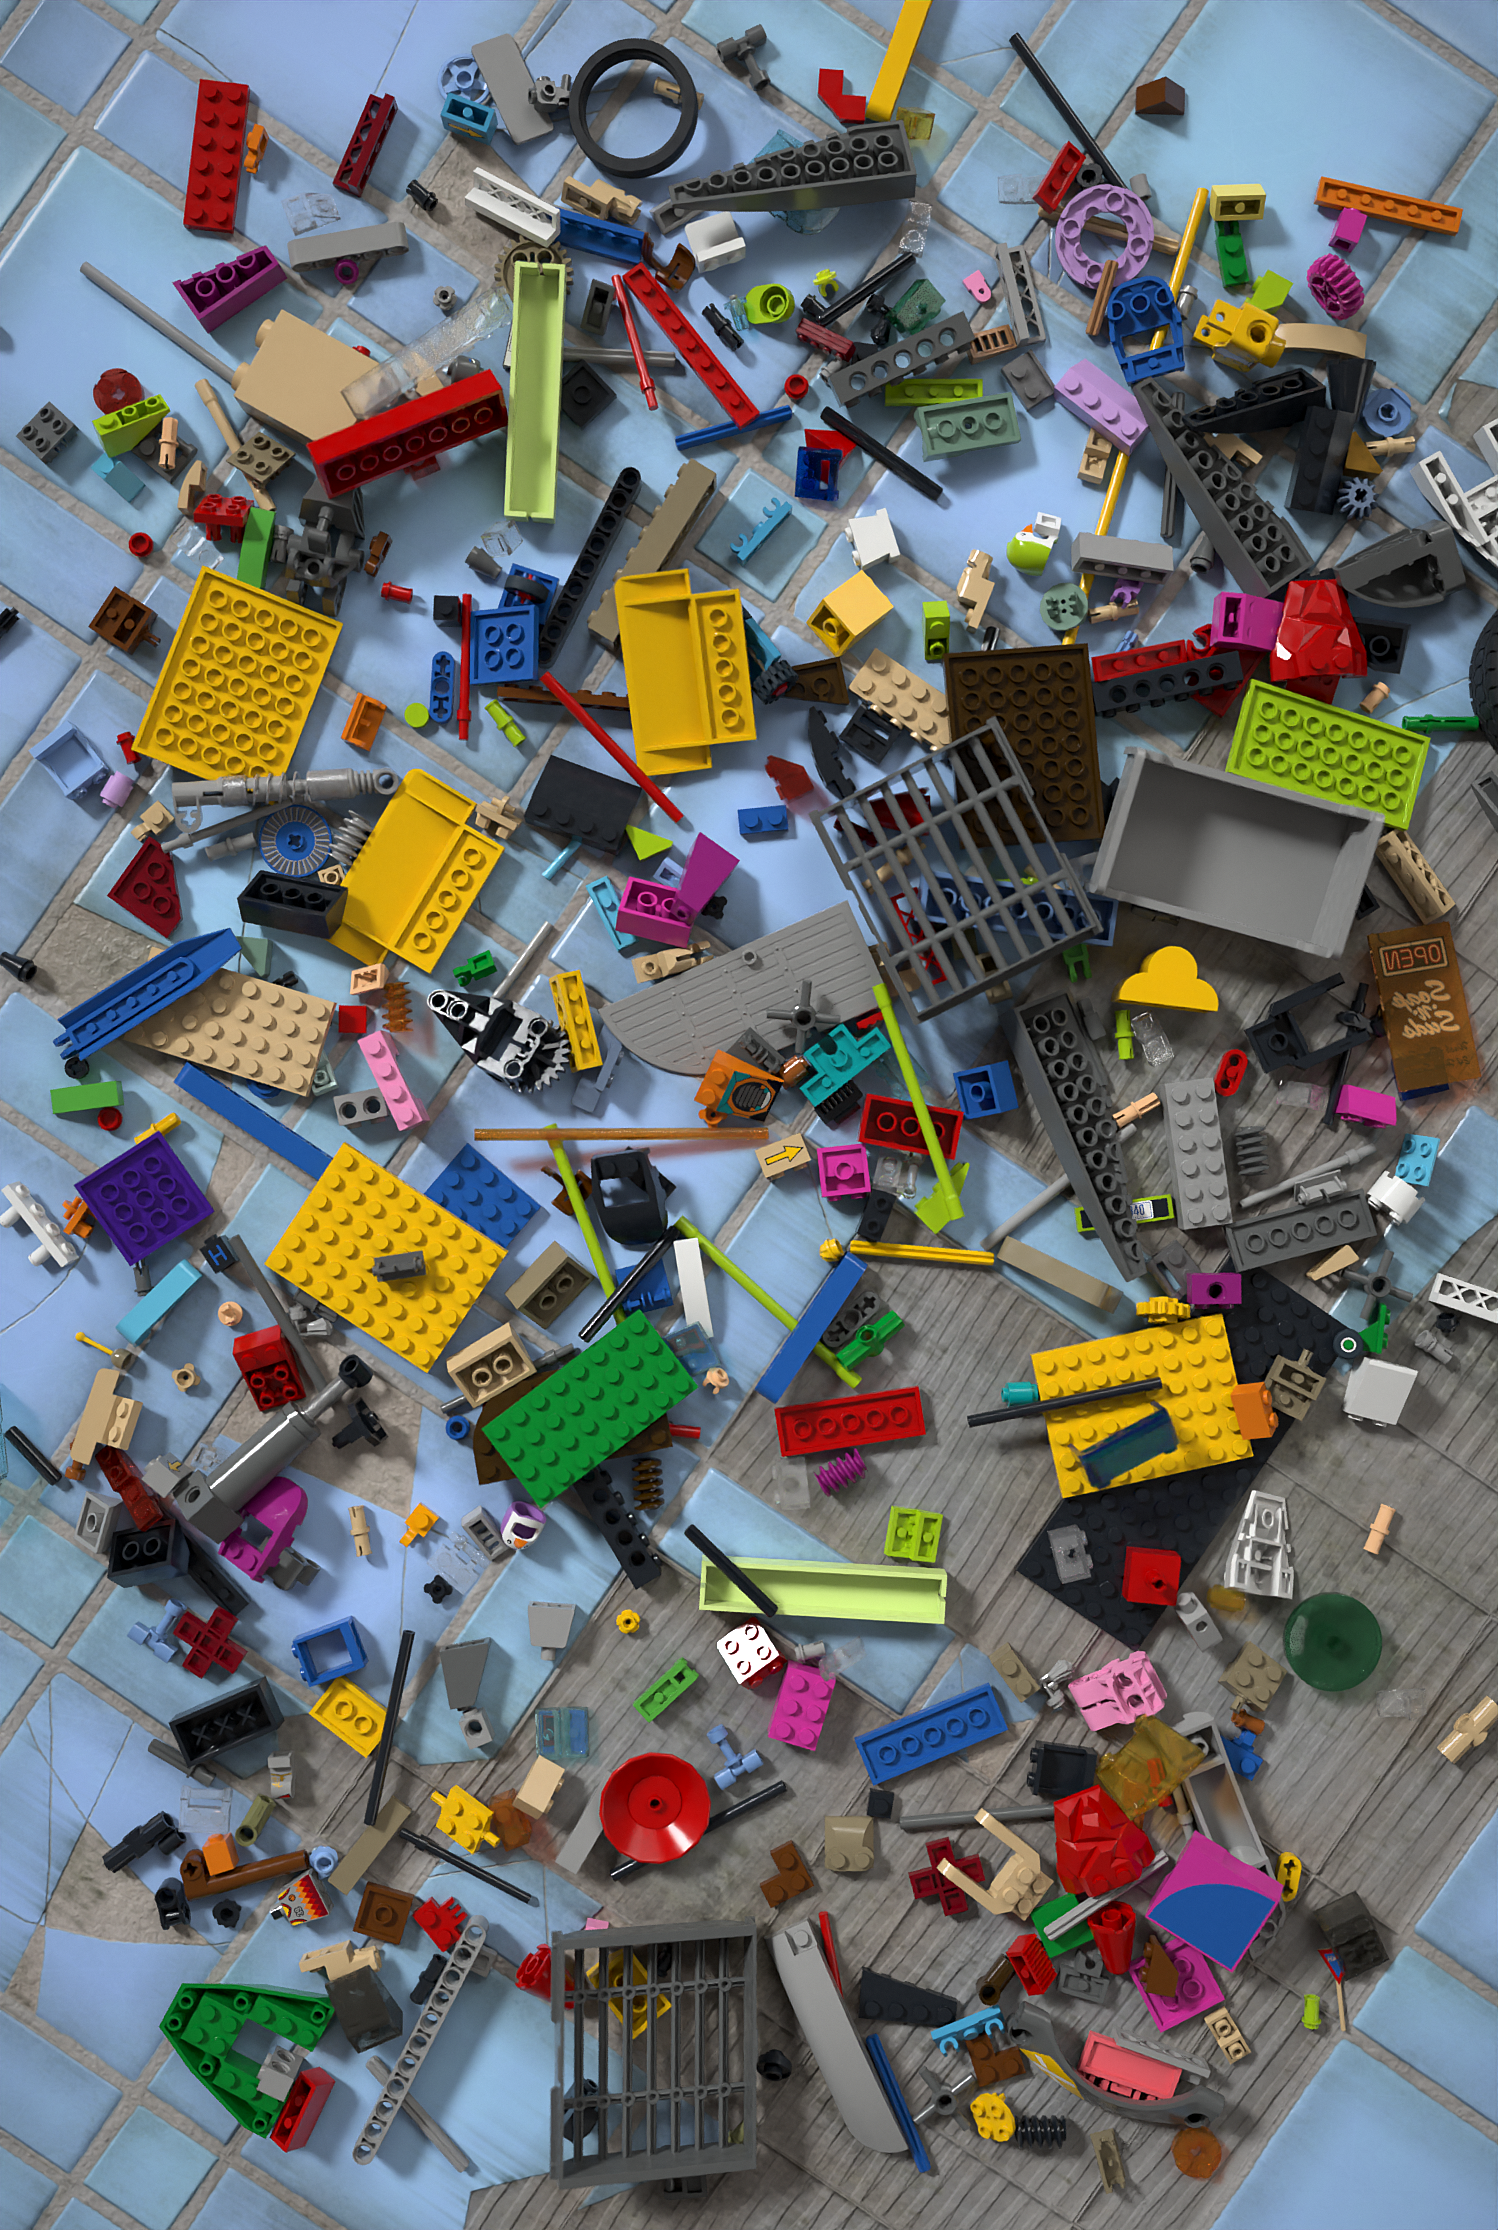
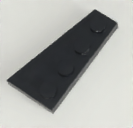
M862 1966L858 2018L945 2026L956 2021V1998L928 1988L923 1989L914 1986V1983L908 1981H899L890 1975L879 1974L871 1971L870 1968Z

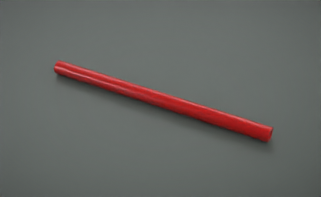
M547 671L539 680L676 824L684 816L683 813L552 674Z

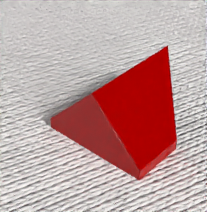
M804 429L809 472L829 486L857 445L838 431Z

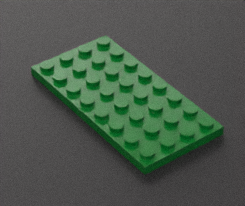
M638 1309L483 1427L482 1430L541 1509L699 1387L642 1311Z

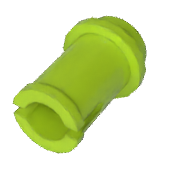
M1314 1994L1304 1995V2016L1301 2020L1304 2023V2027L1318 2029L1321 2024V2019L1319 2018L1320 1997Z

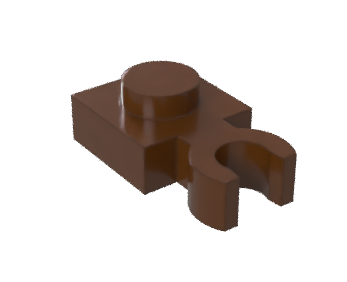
M380 531L378 536H374L370 543L369 550H371V556L364 567V571L372 577H376L380 564L384 562L393 542L389 534Z

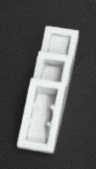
M698 1238L674 1241L687 1328L698 1324L706 1338L714 1337Z

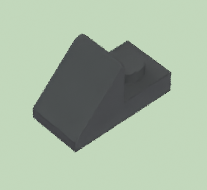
M592 279L580 328L601 336L606 333L611 310L617 303L616 287Z

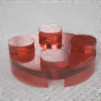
M121 368L105 371L100 376L101 379L97 385L95 384L93 388L94 401L105 415L141 402L145 398L141 382L133 374ZM117 389L125 393L120 400L113 398V395L117 394Z

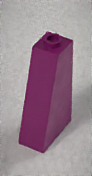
M700 832L689 850L670 912L690 926L731 876L740 860Z

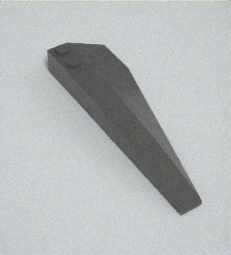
M903 120L852 126L847 128L846 133L840 135L834 132L826 135V139L814 142L813 139L806 141L802 147L797 149L791 146L754 158L753 163L744 165L741 162L733 165L732 170L723 173L717 170L711 172V175L707 178L695 177L668 187L672 209L720 212L795 211L914 198L917 173Z
M1151 376L1132 388L1143 416L1149 425L1151 434L1177 486L1198 523L1244 594L1265 598L1315 564L1289 522L1283 516L1279 518L1272 511L1275 507L1268 500L1264 502L1255 493L1258 489L1252 483L1249 484L1241 478L1242 472L1215 444L1211 447L1204 439L1206 435L1204 432L1193 431L1182 422V416L1186 415V413L1172 405L1173 399Z

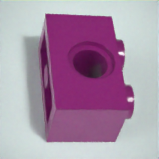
M1187 1273V1302L1194 1304V1308L1208 1309L1209 1304H1219V1308H1234V1304H1241V1274ZM1217 1284L1219 1293L1217 1296L1211 1297L1209 1295V1288Z

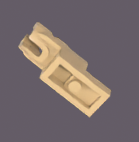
M568 176L563 184L561 201L596 219L606 221L611 216L624 224L634 225L641 213L638 207H641L643 204L642 200L633 195L625 196L626 191L617 189L600 179H597L591 187H588Z
M1205 433L1204 439L1210 447L1215 444L1229 460L1233 455L1236 456V461L1245 468H1248V466L1253 468L1263 457L1234 434H1217L1215 437L1213 433Z
M979 550L971 551L967 561L968 567L963 570L956 588L957 601L974 608H969L964 622L968 623L966 631L975 634L995 585L994 582L988 580L993 558Z
M706 940L689 944L687 948L677 947L631 960L637 984L677 975L714 959L713 955L702 957L698 960L690 958L691 954L710 948V943Z
M348 1940L303 1954L299 1967L301 1973L306 1971L314 1973L325 1966L330 1982L342 1983L355 1978H361L363 1971L367 1975L379 1972L380 1968H382V1962L376 1946L355 1949L353 1951L351 1942Z

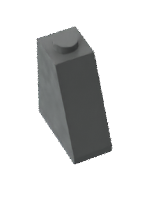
M490 1637L442 1646L439 1653L450 1710L457 1708V1711H465L471 1709L475 1704L491 1645Z

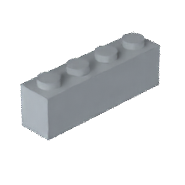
M1079 532L1071 546L1072 571L1165 585L1174 571L1172 546L1160 543H1148L1116 538L1114 536Z

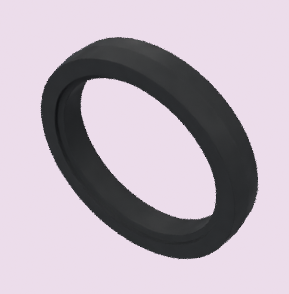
M627 38L612 42L590 56L574 80L569 99V116L572 130L577 143L585 155L595 165L609 174L622 178L636 179L660 173L682 156L693 138L698 119V101L692 77L681 60L672 51L657 42L641 38ZM628 60H646L662 66L678 83L682 98L681 116L674 134L660 149L639 158H621L604 151L592 139L586 121L587 101L596 81L612 66Z

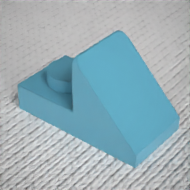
M105 452L91 467L97 475L129 503L146 486L121 461L115 457L108 458Z

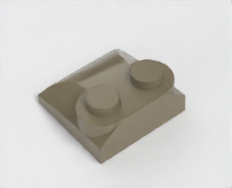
M825 1816V1868L834 1871H866L874 1868L873 1816Z

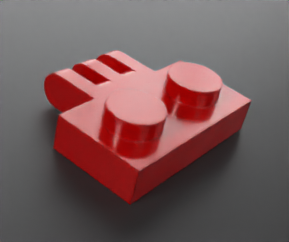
M452 1896L441 1905L433 1897H430L412 1914L442 1953L459 1940L462 1932L457 1925L468 1916L463 1911L456 1917L455 1914L461 1909V1906L456 1904L453 1908H449L455 1902Z

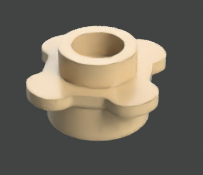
M187 1363L184 1368L176 1369L172 1372V1378L181 1392H185L188 1390V1387L192 1385L197 1386L201 1382V1378L196 1375L195 1367L191 1363Z

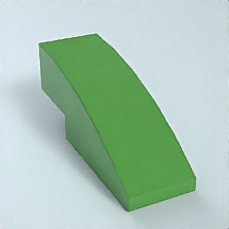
M251 507L244 533L237 580L259 589L266 587L268 562H270L273 547L276 512Z
M121 1081L50 1090L53 1114L124 1105Z

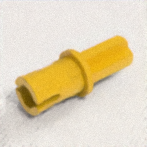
M173 1112L159 1122L152 1123L149 1129L134 1138L135 1143H140L158 1130H160L165 1138L166 1134L181 1124L180 1117Z

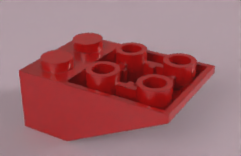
M279 1325L234 1338V1359L260 1412L306 1397L291 1345Z

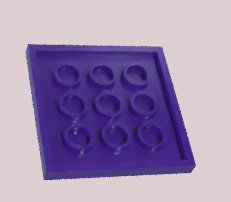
M160 1130L73 1185L130 1266L215 1212Z

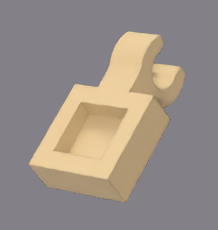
M157 800L139 816L144 823L135 827L130 833L142 842L152 831L159 836L175 822V818Z

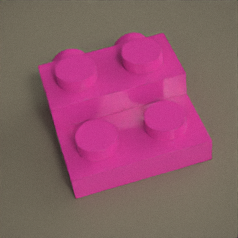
M866 1144L817 1148L822 1198L827 1197V1202L842 1200V1195H851V1199L866 1198V1193L871 1192Z

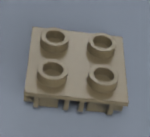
M259 431L226 459V462L253 478L252 485L259 490L260 488L264 489L270 482V479L274 480L286 467H289L296 453Z

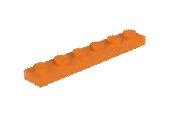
M1323 176L1319 179L1314 199L1315 205L1341 211L1344 208H1354L1368 217L1450 236H1456L1458 233L1463 212L1462 208Z

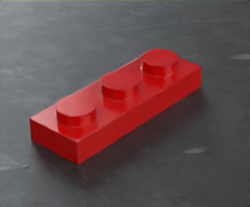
M1070 141L1063 145L1032 197L1049 215L1056 210L1086 159V156Z

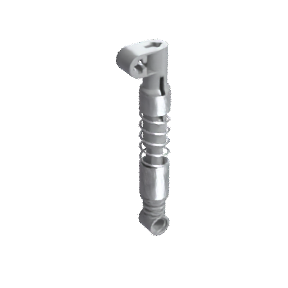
M336 768L333 770L308 771L306 779H301L296 771L293 780H288L286 773L282 772L281 776H273L272 773H269L268 777H260L259 774H256L254 778H247L246 775H231L219 777L217 780L172 783L175 821L181 831L192 833L198 830L203 822L202 806L243 807L248 806L249 803H252L254 806L256 802H265L268 805L269 801H278L281 804L282 800H288V795H290L291 802L294 803L295 795L301 794L305 802L308 801V794H310L312 802L338 799L350 800V798L354 799L356 795H360V792L363 795H366V792H369L370 795L372 791H375V794L388 795L396 791L399 779L396 772L391 768L374 769L373 773H370V770H367V773H364V770H360L361 774H358L357 771L351 768ZM381 776H391L393 784L390 787H383L379 783ZM223 791V793L205 794V792ZM197 806V810L190 812L191 818L196 820L193 821L192 825H189L188 821L183 820L187 815V811H179V807Z

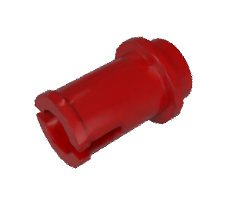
M390 581L388 583L384 582L381 597L385 598L386 601L392 599L411 604L413 589L392 585Z
M124 732L116 736L118 739L116 743L121 746L127 765L140 762L142 760L140 754L131 750L135 735H132L131 732Z

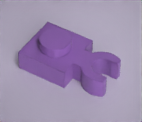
M1119 578L1114 585L1116 590L1111 596L1110 601L1114 602L1116 598H1121L1124 602L1121 608L1125 609L1131 598H1136L1145 582Z

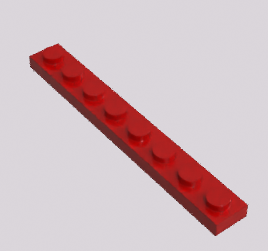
M641 262L622 276L623 282L739 430H742L760 416L758 409L645 265Z

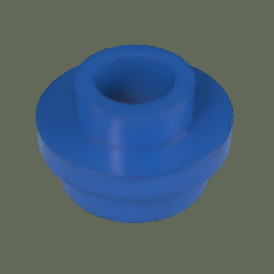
M453 1416L446 1423V1433L453 1440H462L470 1432V1423L463 1416ZM454 1424H461L462 1431H455Z

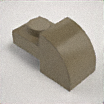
M990 951L975 956L986 978L999 972ZM1008 980L985 991L989 1006L1013 998Z

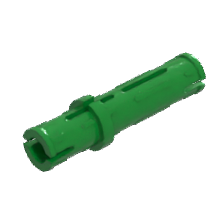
M1425 714L1424 717L1404 716L1402 719V729L1423 731L1425 734H1430L1432 731L1476 732L1479 726L1477 716L1433 717L1432 714Z

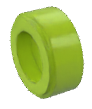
M412 703L406 708L404 717L411 727L419 729L428 724L430 714L423 704Z

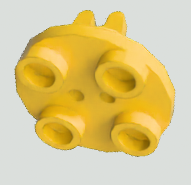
M996 2092L993 2094H980L970 2105L973 2117L978 2125V2132L985 2139L991 2138L999 2142L1008 2141L1015 2132V2120L1010 2109L1004 2103L1006 2099L1004 2093H1001L999 2096Z

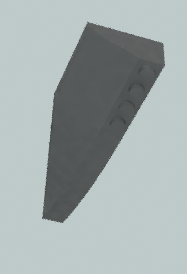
M1069 987L999 1015V1021L1055 1152L1099 1238L1126 1282L1146 1274L1147 1270L1141 1242L1137 1241L1136 1237L1137 1222L1136 1219H1133L1130 1205H1133L1131 1194L1128 1195L1125 1184L1128 1183L1121 1145L1117 1142L1115 1135L1117 1125L1116 1121H1112L1110 1111L1112 1101L1110 1096L1107 1097L1105 1087L1108 1085L1107 1077Z

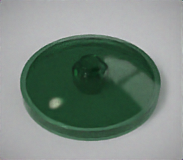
M1324 1592L1305 1599L1291 1612L1283 1631V1650L1289 1666L1305 1683L1323 1691H1344L1361 1684L1374 1671L1382 1652V1634L1373 1613L1359 1600L1343 1593Z

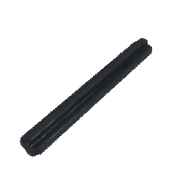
M911 251L906 252L818 314L815 318L818 325L823 328L828 326L916 263L914 254Z
M694 1524L688 1526L684 1531V1535L767 1617L771 1618L778 1611L777 1605Z

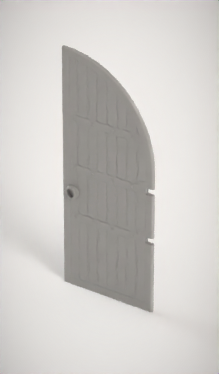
M845 900L603 1007L598 1012L608 1029L619 1042L641 1059L662 1069L677 1073L706 1075L717 1050L726 1052L749 1027L776 1051L796 1044L797 1028L793 1026L790 1020L768 1019L766 1015L767 1009L792 1011L797 1004H800L803 980L812 981L810 1005L815 1009L816 1013L841 1015L840 1024L878 1008L872 987L882 984L883 980L848 901ZM802 1012L797 1016L799 1021H806L810 1018V1014ZM824 1023L814 1024L818 1033L837 1026ZM807 1030L806 1039L812 1037L810 1030Z

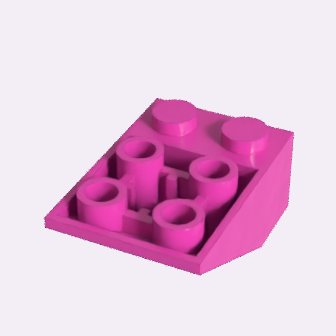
M1219 593L1214 598L1210 647L1271 652L1275 648L1277 640L1276 631L1277 627L1281 625L1283 617L1281 612L1284 603L1244 593Z

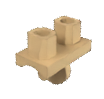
M507 795L502 800L494 797L491 804L484 800L475 809L478 812L475 824L488 829L492 820L500 823L496 834L506 840L521 826L523 820L513 815L516 808L509 805L510 797Z

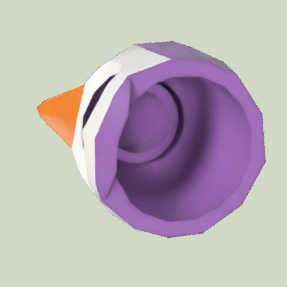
M516 1501L511 1503L501 1523L500 1532L504 1544L514 1550H523L532 1545L538 1539L546 1524L545 1514L536 1506L527 1502Z

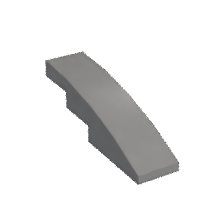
M609 1769L584 1807L580 1818L569 1834V1838L555 1859L556 1863L574 1874L578 1872L603 1830L599 1809L601 1792L612 1774V1771Z

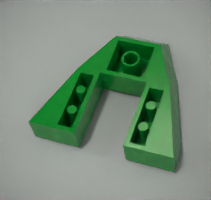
M182 1983L159 2028L191 2073L245 2129L266 2139L295 2082L292 2083L284 2102L256 2090L261 2081L257 2079L262 2065L231 2049L234 2041L248 2018L313 2052L341 1997L267 1984Z

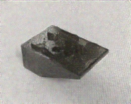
M1356 1890L1312 1912L1346 1981L1389 1960L1369 1910Z
M370 1965L325 1983V1989L346 2038L358 2054L403 2035V2011Z

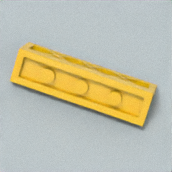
M580 970L557 974L549 978L561 1032L564 1031L567 1034L563 1040L570 1041V1045L565 1047V1049L571 1050V1054L567 1055L570 1061L571 1073L603 1065Z

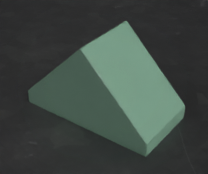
M235 936L242 947L240 950L242 955L260 977L267 978L270 975L273 941Z

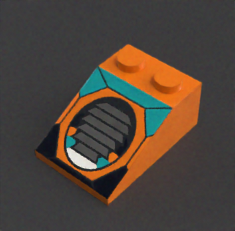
M718 1049L694 1101L715 1111L764 1122L784 1080Z

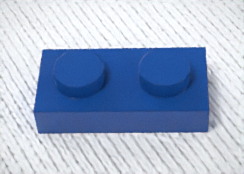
M786 805L737 810L740 835L788 830Z

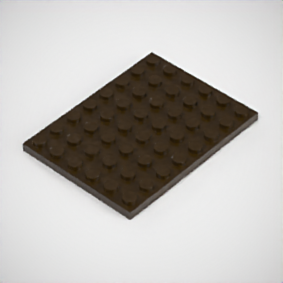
M1088 643L943 653L942 664L950 743L985 726L986 721L995 716L1034 792L1032 800L1053 842L1103 839L1105 821ZM990 734L979 740L1000 782L1012 777L1013 775L993 735ZM971 745L959 750L957 753L977 793L980 794L991 788ZM952 766L955 804L958 805L969 798ZM1018 785L1005 791L1032 845L1047 844ZM995 796L984 802L983 805L1004 846H1021L997 797ZM972 808L961 814L977 849L994 848L975 809ZM958 834L960 850H966Z

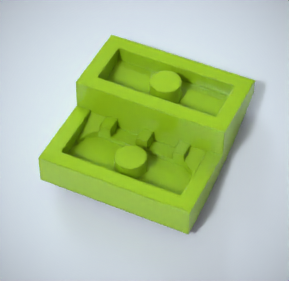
M891 1506L884 1554L887 1556L910 1558L914 1561L935 1563L943 1514L914 1508Z

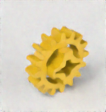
M1149 1297V1302H1138L1136 1304V1315L1148 1318L1149 1323L1178 1324V1319L1190 1318V1306L1178 1303V1298Z

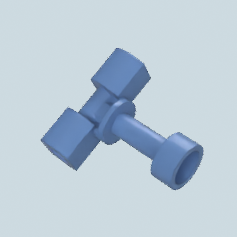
M170 1598L164 1607L167 1613L157 1627L152 1626L149 1629L142 1623L137 1622L127 1635V1637L140 1646L144 1643L155 1650L153 1654L165 1663L170 1662L178 1651L177 1647L166 1640L168 1635L165 1632L175 1617L181 1618L187 1609L185 1604L175 1598Z
M723 1724L714 1727L707 1733L711 1744L717 1743L727 1759L724 1763L725 1768L714 1774V1778L721 1790L737 1781L736 1777L746 1770L748 1773H751L764 1764L756 1749L743 1757L741 1753L735 1754L725 1738L728 1732Z

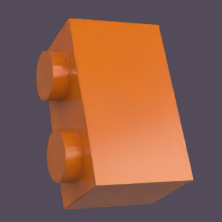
M1265 1382L1235 1386L1230 1397L1242 1439L1272 1437L1275 1429L1278 1427V1417L1276 1413H1273L1271 1407L1272 1395L1266 1389Z

